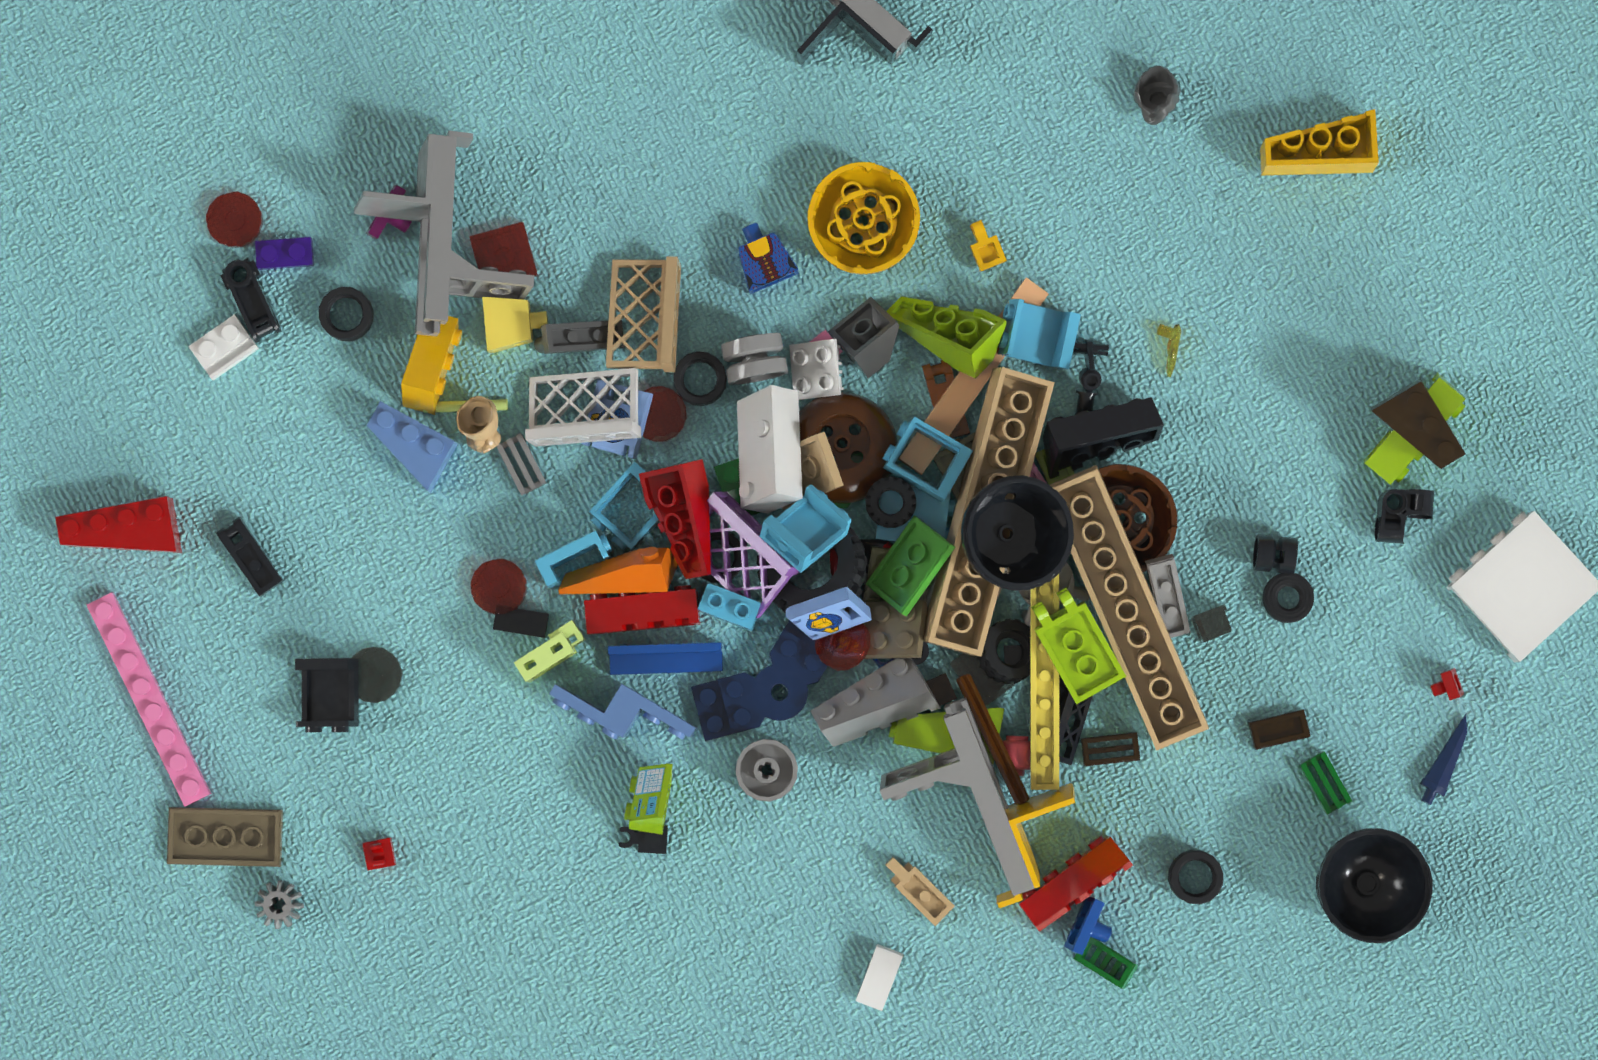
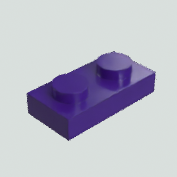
M311 237L255 241L258 270L314 266L313 241Z

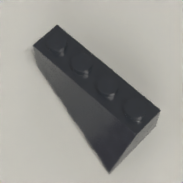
M1152 397L1146 399L1136 398L1125 404H1111L1099 410L1091 412L1087 410L1081 411L1074 416L1056 417L1048 421L1043 434V442L1049 478L1052 479L1060 476L1058 471L1070 466L1072 471L1082 468L1083 462L1095 457L1099 461L1110 458L1117 449L1122 448V451L1126 452L1159 440L1164 424Z

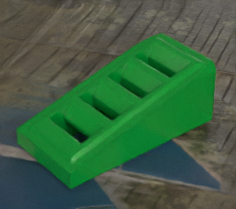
M1090 937L1083 955L1076 953L1073 958L1121 989H1125L1139 966ZM1092 945L1097 946L1089 961L1086 960L1085 957ZM1104 951L1107 954L1098 967L1095 963ZM1114 957L1117 961L1108 973L1105 969ZM1124 963L1127 967L1118 979L1115 975Z

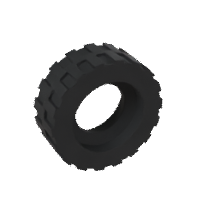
M1005 619L989 628L982 656H977L982 670H985L988 677H992L996 682H1004V684L1014 682L1015 684L1030 676V626L1018 619ZM1012 638L1021 645L1023 656L1019 663L1008 665L1000 660L997 654V646L1002 639Z

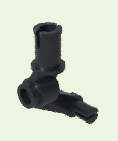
M1086 340L1085 343L1075 342L1073 353L1084 354L1086 365L1079 373V381L1083 388H1076L1078 400L1075 415L1081 411H1093L1094 398L1098 395V391L1095 389L1100 386L1102 381L1100 373L1095 369L1094 355L1108 356V344H1093L1090 340Z

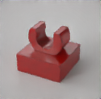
M1455 668L1442 672L1440 674L1442 681L1431 685L1434 696L1447 692L1449 700H1453L1464 695Z
M391 837L362 843L367 871L396 865Z

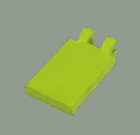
M1065 587L1056 592L1064 608L1051 615L1048 614L1042 602L1033 605L1031 608L1041 623L1034 630L1073 700L1078 704L1125 678L1126 675L1086 603L1083 601L1076 605L1069 590Z

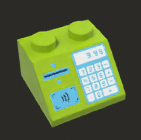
M666 763L639 767L637 776L631 777L629 792L634 793L632 803L627 802L624 819L629 820V829L663 834L672 784L673 764Z

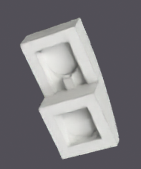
M879 944L876 945L858 992L857 1002L880 1011L883 1010L903 958V953Z

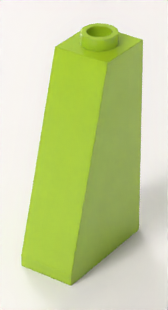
M987 708L1000 734L1004 708ZM946 712L918 714V717L909 720L903 718L891 723L889 737L894 738L893 744L936 753L955 749L944 721ZM981 734L982 740L990 757L991 763L994 764V759L991 755V752Z

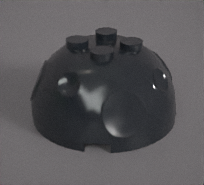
M1366 828L1355 831L1337 841L1326 853L1316 876L1317 897L1330 922L1349 937L1367 943H1386L1396 940L1413 930L1425 916L1432 898V875L1429 865L1420 850L1404 836L1382 828Z

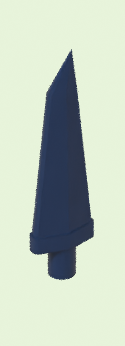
M1466 714L1420 783L1427 788L1421 801L1428 805L1432 804L1436 794L1444 797L1447 792L1448 784L1467 735Z

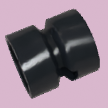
M1257 534L1253 550V570L1270 572L1272 568H1275L1277 573L1294 574L1298 555L1297 538L1280 537L1279 540H1275L1273 536ZM1276 550H1280L1279 559H1275Z

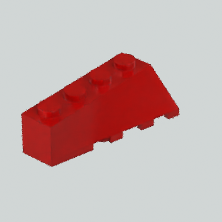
M1100 835L1088 844L1090 849L1083 855L1077 852L1067 859L1065 863L1068 866L1060 872L1054 869L1042 879L1045 883L1040 887L1022 893L1023 900L1019 901L1018 904L1039 932L1070 911V906L1074 903L1077 905L1094 893L1093 889L1097 886L1100 888L1114 880V877L1117 875L1116 872L1123 868L1126 871L1134 866L1110 836L1103 838Z

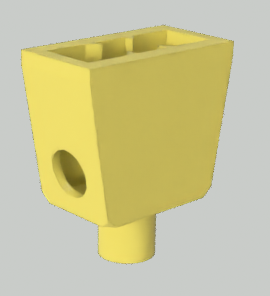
M482 297L486 344L489 353H496L532 343V329H540L542 325L548 324L547 311L531 312L528 300Z

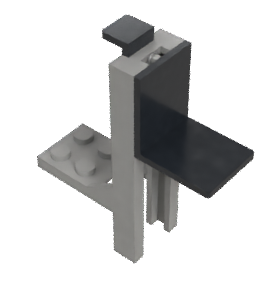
M828 0L835 9L797 50V62L802 65L841 21L891 65L907 47L916 53L932 35L933 29L927 26L915 40L911 36L912 33L875 0Z

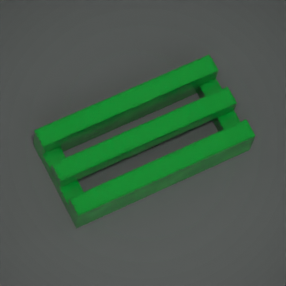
M1325 751L1299 764L1326 815L1352 802ZM1319 760H1322L1343 798L1340 801L1318 763ZM1313 765L1334 804L1329 806L1308 766Z

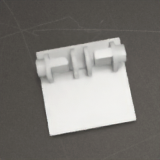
M836 339L789 345L793 390L798 391L799 400L841 395L844 387H842L841 377L839 376V374H842L839 366L842 365V362H838L840 360V345H837Z

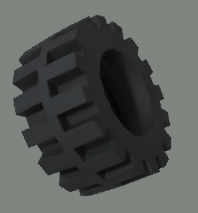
M889 476L881 478L867 492L866 510L876 524L885 528L899 527L907 523L915 512V492L908 482L899 477ZM886 491H896L903 499V506L896 514H886L879 507V498Z

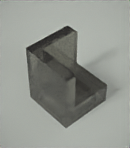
M1225 604L1190 617L1200 643L1232 631L1225 610H1227Z

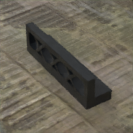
M1059 675V750L1063 742L1066 741L1067 744L1064 757L1059 756V762L1072 766L1093 696L1076 704ZM1074 714V725L1071 728H1069V718L1071 715Z

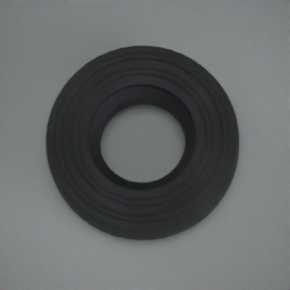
M1297 573L1278 574L1271 578L1264 588V607L1267 613L1279 622H1297L1306 617L1313 607V589L1310 583ZM1292 587L1298 592L1299 602L1294 608L1286 609L1279 604L1277 597L1282 588Z

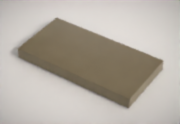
M169 807L167 864L281 867L283 810Z

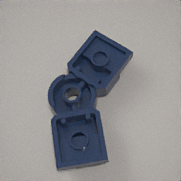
M789 620L769 653L772 665L759 672L756 678L744 672L692 686L691 690L705 741L758 728L765 717L776 721H783L799 714L807 701V685L818 683L841 644L842 631L812 640ZM777 684H782L788 689V695L782 701L775 700L771 694L772 688Z

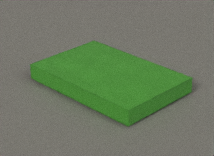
M914 515L871 575L866 585L898 612L907 617L953 552L955 546Z

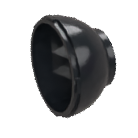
M1024 475L1007 476L995 480L982 488L969 502L961 525L962 546L972 568L984 580L1000 588L1013 591L1030 590L1050 582L1065 566L1074 540L1073 521L1065 499L1057 490L1045 482ZM1008 493L1014 495L1013 499H1005V496ZM1004 528L1010 530V536L1007 539L1002 536ZM1000 568H1007L1008 572L1002 573Z

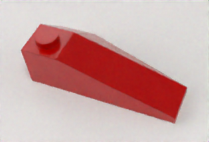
M703 459L639 473L645 502L649 510H654L660 522L657 525L661 533H666L671 543L670 550L685 579L710 575L709 502L707 501L709 498V485Z

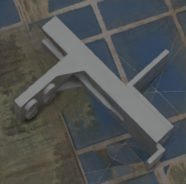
M448 131L446 136L428 134L418 152L416 197L363 191L354 207V214L420 222L415 334L438 336L440 324L445 325L448 321L449 295L524 300L534 287V275H526V272L522 270H512L508 273L499 272L494 267L478 269L451 250L456 147L468 148L473 141L472 133Z

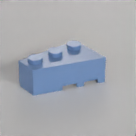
M381 401L367 424V427L419 483L431 493L458 444Z

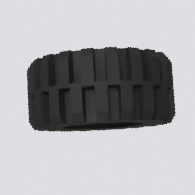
M849 527L848 534L832 547L838 557L837 569L832 578L826 584L815 589H800L789 579L773 600L778 608L786 613V609L790 606L844 587H848L856 596L860 597L863 592L860 587L867 582L868 575L865 571L869 566L863 543L851 527ZM757 555L756 564L758 566H760L759 555ZM767 568L768 586L775 585L781 578V575L774 568ZM759 570V571H757V574H758V578H759V580H760V582H761V576H760V570Z

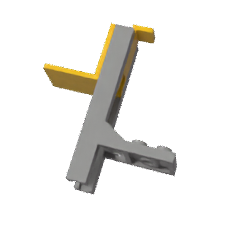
M965 697L948 703L944 707L946 711L944 721L955 749L881 775L880 793L883 800L891 798L892 801L905 797L907 792L918 789V791L929 789L934 786L936 781L971 787L1011 889L997 895L998 908H1002L1022 901V893L1040 887V870L1021 822L1074 804L1075 792L1073 784L1069 783L1059 787V790H1050L1030 797L1023 804L1016 805L1013 803L1008 805Z

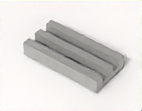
M521 433L496 446L521 496L547 484ZM515 443H520L539 481L533 482L514 445ZM507 447L510 448L529 485L526 488L523 487L505 451Z

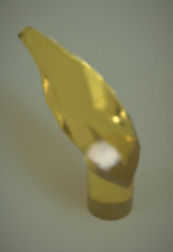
M1160 324L1157 335L1169 338L1166 371L1167 377H1171L1176 364L1181 327L1179 324L1175 325L1174 328Z

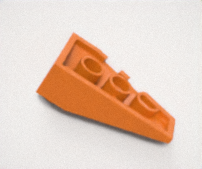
M640 548L565 573L558 591L559 594L668 592L678 564L669 548Z

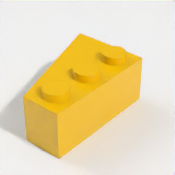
M448 316L447 323L445 325L440 324V333L437 337L417 335L401 382L403 407L421 412L426 410L429 414L435 415L440 395L443 394L445 389L447 370L450 371L453 364L454 354L452 352L454 345H459L462 336V330L459 329L458 318Z

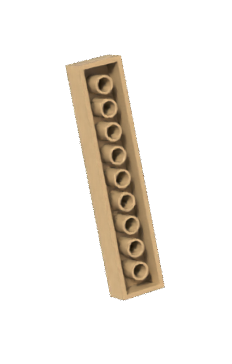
M1005 367L992 369L971 447L973 452L967 462L947 540L955 546V549L938 571L926 615L923 642L972 656H982L1000 587L984 580L967 560L961 541L963 516L972 498L991 482L1007 476L1024 475L1030 477L1055 382ZM1008 493L1005 499H1013L1014 495ZM1004 528L1002 531V536L1005 539L1010 536L1008 528ZM1000 568V571L1004 573L1005 568Z
M1097 465L1050 484L1067 502L1074 529V540L1071 549L1072 557L1114 654L1126 675L1125 679L1156 751L1208 730L1207 720Z

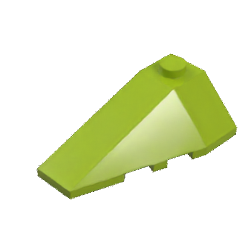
M902 296L886 311L897 321L899 329L952 368L975 379L993 361L1007 324L1005 319L982 309L975 308L973 312L959 310L957 305L950 304L949 308L934 306L932 301Z

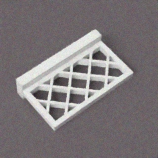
M636 368L529 377V429H525V440L533 446L641 438V426L638 425V370ZM630 376V386L622 394L614 385L621 377ZM595 379H602L606 385L595 396L587 388ZM575 381L580 387L568 398L561 389L568 382ZM548 383L553 390L542 401L537 396L538 384ZM610 389H613L620 397L608 408L600 400ZM586 391L593 400L582 411L574 402ZM559 393L566 402L555 413L548 404ZM624 401L630 405V418H618L614 414ZM599 404L606 412L599 420L592 421L587 415ZM572 406L580 414L573 422L566 423L560 417ZM546 408L553 417L545 425H537V416Z

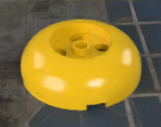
M872 162L851 163L832 171L815 189L808 208V229L818 252L836 268L853 274H875L899 263L914 245L920 226L919 205L910 185L894 170ZM867 197H874L877 203L875 207L868 208L864 200ZM843 208L851 211L850 218L846 220L839 216V211ZM862 216L868 218L869 223L865 226L862 223H858V219ZM879 222H885L888 225L887 232L879 233L876 230V225ZM855 233L860 234L863 238L862 243L859 245H854L851 242L850 238Z

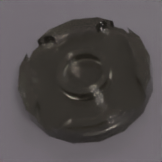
M370 647L362 649L353 655L352 658L359 659V699L365 702L378 703L386 701L396 694L402 683L403 672L401 663L393 653L384 648Z

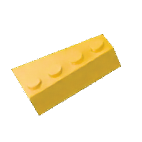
M1375 109L1366 111L1364 114L1343 117L1338 121L1317 124L1308 129H1299L1265 138L1260 147L1261 176L1373 173L1379 163Z

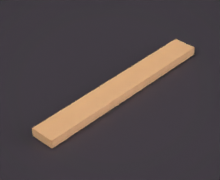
M1026 277L1011 299H1022L1024 303L1041 306L1049 293ZM1004 309L1001 311L998 317L1003 318ZM999 347L993 361L976 379L959 371L924 421L925 423L947 436L952 433L991 377L992 369L997 368L1005 356L998 355ZM916 432L898 460L919 475H922L942 446Z

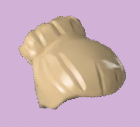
M471 397L457 411V427L466 436L467 445L471 449L480 453H486L498 446L501 441V435L497 431V409L494 403L486 397Z

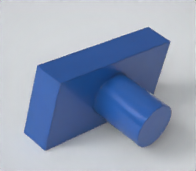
M1091 896L1083 901L1064 947L1083 955L1090 937L1103 943L1109 940L1112 928L1097 921L1104 907V902Z

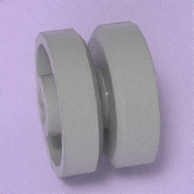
M781 333L750 335L721 345L725 361L739 362L726 369L729 385L764 381L788 373L786 358L770 356L783 349Z
M762 739L752 742L742 750L737 760L736 777L739 786L747 795L756 800L770 802L780 799L791 791L797 780L798 765L795 755L786 745L777 740ZM766 764L770 765L773 769L772 773L768 776L764 775L761 771L762 767Z

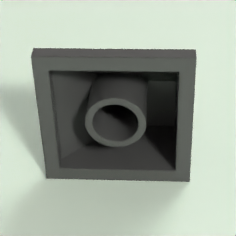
M870 297L830 329L828 333L833 339L837 340V344L840 345V348L867 378H870L890 361L899 324Z

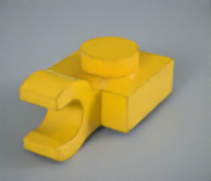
M982 220L972 223L970 228L977 243L970 245L980 272L1006 262L1007 260L997 235L988 238Z

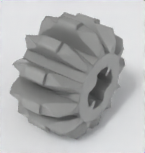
M283 880L277 882L276 888L271 882L266 884L269 893L264 890L258 892V895L264 901H255V906L263 907V911L258 912L257 917L267 915L268 917L264 921V925L269 926L274 920L275 929L281 928L282 920L287 927L292 926L290 916L294 919L301 917L294 909L304 908L303 903L295 902V899L300 898L302 893L297 892L292 895L291 892L295 887L292 883L284 890ZM276 897H279L278 900L285 901V905L282 906L283 912H280V909L275 910L273 906L277 903Z

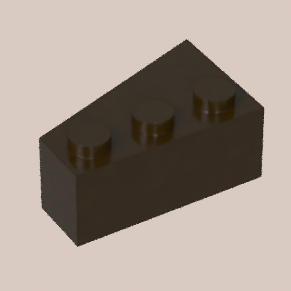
M1421 379L1416 380L1371 407V411L1440 469L1466 455Z

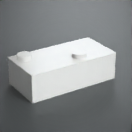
M770 385L737 401L740 507L766 514L803 499L798 391Z

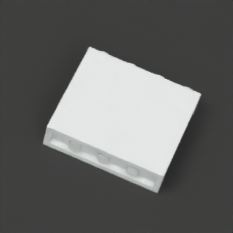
M1523 511L1511 521L1513 527L1506 533L1502 530L1490 540L1493 545L1486 551L1481 549L1469 559L1472 564L1465 570L1459 568L1449 577L1451 583L1446 587L1448 591L1453 590L1508 651L1507 655L1514 663L1521 662L1598 592V580L1535 511L1528 512L1527 514Z

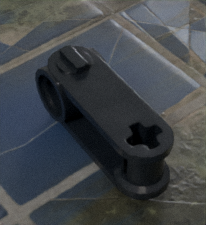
M247 258L230 262L222 270L223 274L220 276L226 289L231 290L255 343L260 342V338L268 334L282 332L258 278L261 274L255 261H250ZM240 268H245L247 271L246 279L242 282H236L234 280V273Z

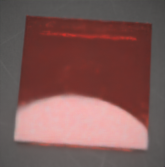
M524 222L469 236L478 269L494 267L499 272L508 273L512 270H522L526 272V275L538 277Z

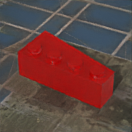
M167 496L55 517L60 545L182 553L173 498Z
M691 585L676 586L674 591L646 592V594L635 595V593H618V597L607 598V593L591 594L590 600H584L588 635L701 625L698 610V591L691 589Z

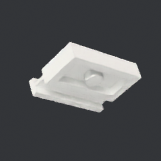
M235 314L188 346L212 380H215L259 349Z

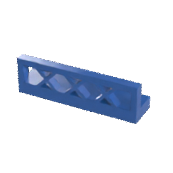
M721 642L608 646L610 675L723 671Z

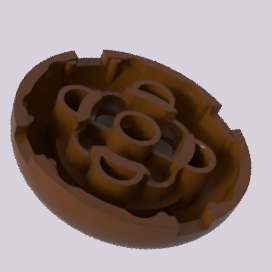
M841 392V395L815 398L799 411L800 441L821 433L823 427H829L833 430V434L827 437L844 486L825 493L832 503L845 504L863 500L866 498L870 487L876 481L891 476L892 473L883 468L886 461L882 458L890 444L896 446L897 435L890 418L875 402L859 394ZM858 425L861 428V432L858 435H852L849 432V427ZM840 440H844L845 444L847 443L845 448L837 446ZM854 452H860L863 455V460L855 463L851 460V455Z
M1127 464L1101 467L1099 472L1112 502L1113 496L1116 493H1122L1125 496L1124 503L1118 505L1113 502L1117 514L1125 516L1122 525L1142 572L1147 571L1145 561L1165 556L1174 542L1177 532V511L1172 495L1159 478L1143 468ZM1137 512L1145 513L1146 520L1143 523L1135 522L1134 515Z

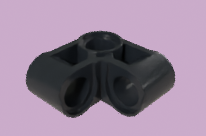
M1392 489L1383 492L1378 499L1374 533L1375 541L1404 544L1405 520L1407 518L1433 519L1434 491ZM1391 494L1395 495L1399 500V505L1395 510L1390 509L1387 505V498Z

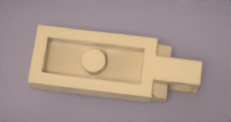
M892 857L885 864L895 874L891 879L895 887L934 926L955 907L949 899L909 862L903 867Z

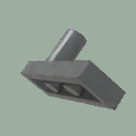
M609 320L542 325V336L535 339L534 347L539 353L544 354L607 350ZM622 320L615 325V331L621 337L624 335ZM616 337L614 338V343L618 341ZM622 344V345H621L619 348H617V349L625 348V346Z

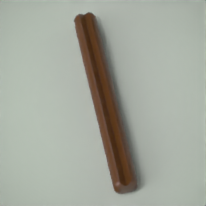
M965 674L958 677L956 682L964 698L966 697L979 730L1015 804L1020 805L1029 800L1028 793L971 675Z

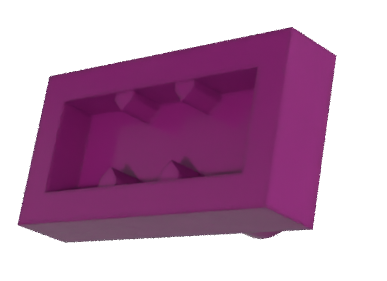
M394 185L389 194L404 195L406 190L398 185ZM375 217L366 234L374 239H378L387 223L405 233L412 221Z

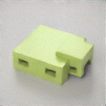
M573 620L548 635L550 640L513 662L525 682L531 683L578 653L575 646L586 639ZM575 635L577 640L571 643L570 638ZM562 645L563 648L557 652L554 650L555 648ZM535 662L537 665L530 669L528 666Z

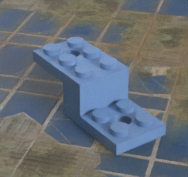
M555 684L549 693L555 697L552 701L554 704L566 711H569L572 707L579 712L577 715L579 719L590 725H593L595 722L604 726L601 732L615 740L619 736L626 738L642 710L646 711L643 717L657 725L663 721L670 726L667 731L680 739H684L685 735L692 737L697 727L624 684H621L605 712L560 685Z

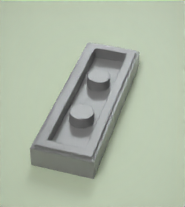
M1173 554L1145 561L1152 595L1170 637L1173 638L1191 633Z

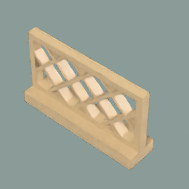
M666 256V260L612 259L606 354L607 369H663L664 372H675L681 264L678 257ZM619 268H631L636 273L625 284L618 278ZM651 268H662L661 277L653 284L644 276ZM641 278L649 288L637 297L629 287ZM626 291L634 301L622 310L617 305V298ZM654 291L660 297V303L650 310L642 301ZM639 304L648 314L636 324L627 314ZM658 312H659V319L655 316V314L658 313ZM625 318L633 327L621 337L615 331V325ZM653 318L658 323V330L648 337L641 327ZM638 331L646 341L634 351L626 340ZM615 337L618 339L616 343H614ZM622 344L632 353L624 361H613L614 351ZM651 344L657 351L656 361H644L639 354Z

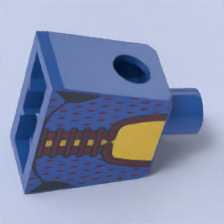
M758 223L751 224L742 229L748 243L740 246L738 250L750 295L799 274L796 264L775 233L763 236Z

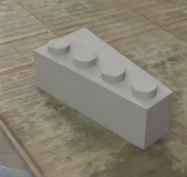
M895 658L812 709L811 713L821 732L831 745L835 747L865 736L872 729L881 728L882 730L892 726L891 723L903 718L909 720L918 717L919 712L928 709L932 712L941 707L912 658Z

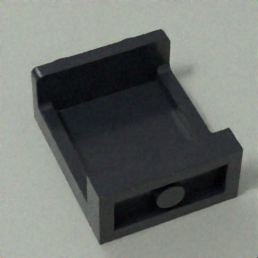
M295 659V670H302V720L296 721V727H305V732H322V727H331V732H349V727L359 726V659Z

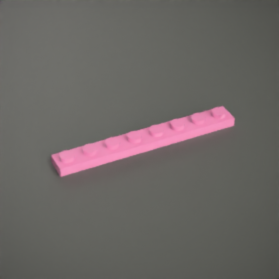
M111 592L87 604V608L184 807L211 795L212 793L115 594Z

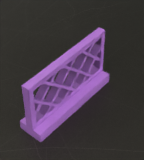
M713 492L707 500L709 502V515L711 516L715 511L720 516L721 529H710V532H721L723 549H711L710 535L711 575L726 590L750 599V590L761 589L762 602L756 618H760L793 575H798L799 571L759 537L762 525L745 509H742L740 504L727 492ZM728 531H736L740 535V547L729 548ZM754 549L759 553L760 566L748 567L747 550ZM741 550L742 567L731 568L729 551ZM712 552H723L724 569H717L713 565ZM767 568H774L781 575V578L775 585L768 586ZM760 569L761 586L750 587L749 570ZM742 570L743 587L736 588L732 584L731 571Z

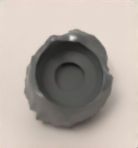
M1155 65L1145 71L1136 83L1133 93L1134 101L1141 108L1144 121L1150 125H1157L1162 122L1168 113L1175 109L1176 104L1180 100L1181 89L1177 79L1168 68Z

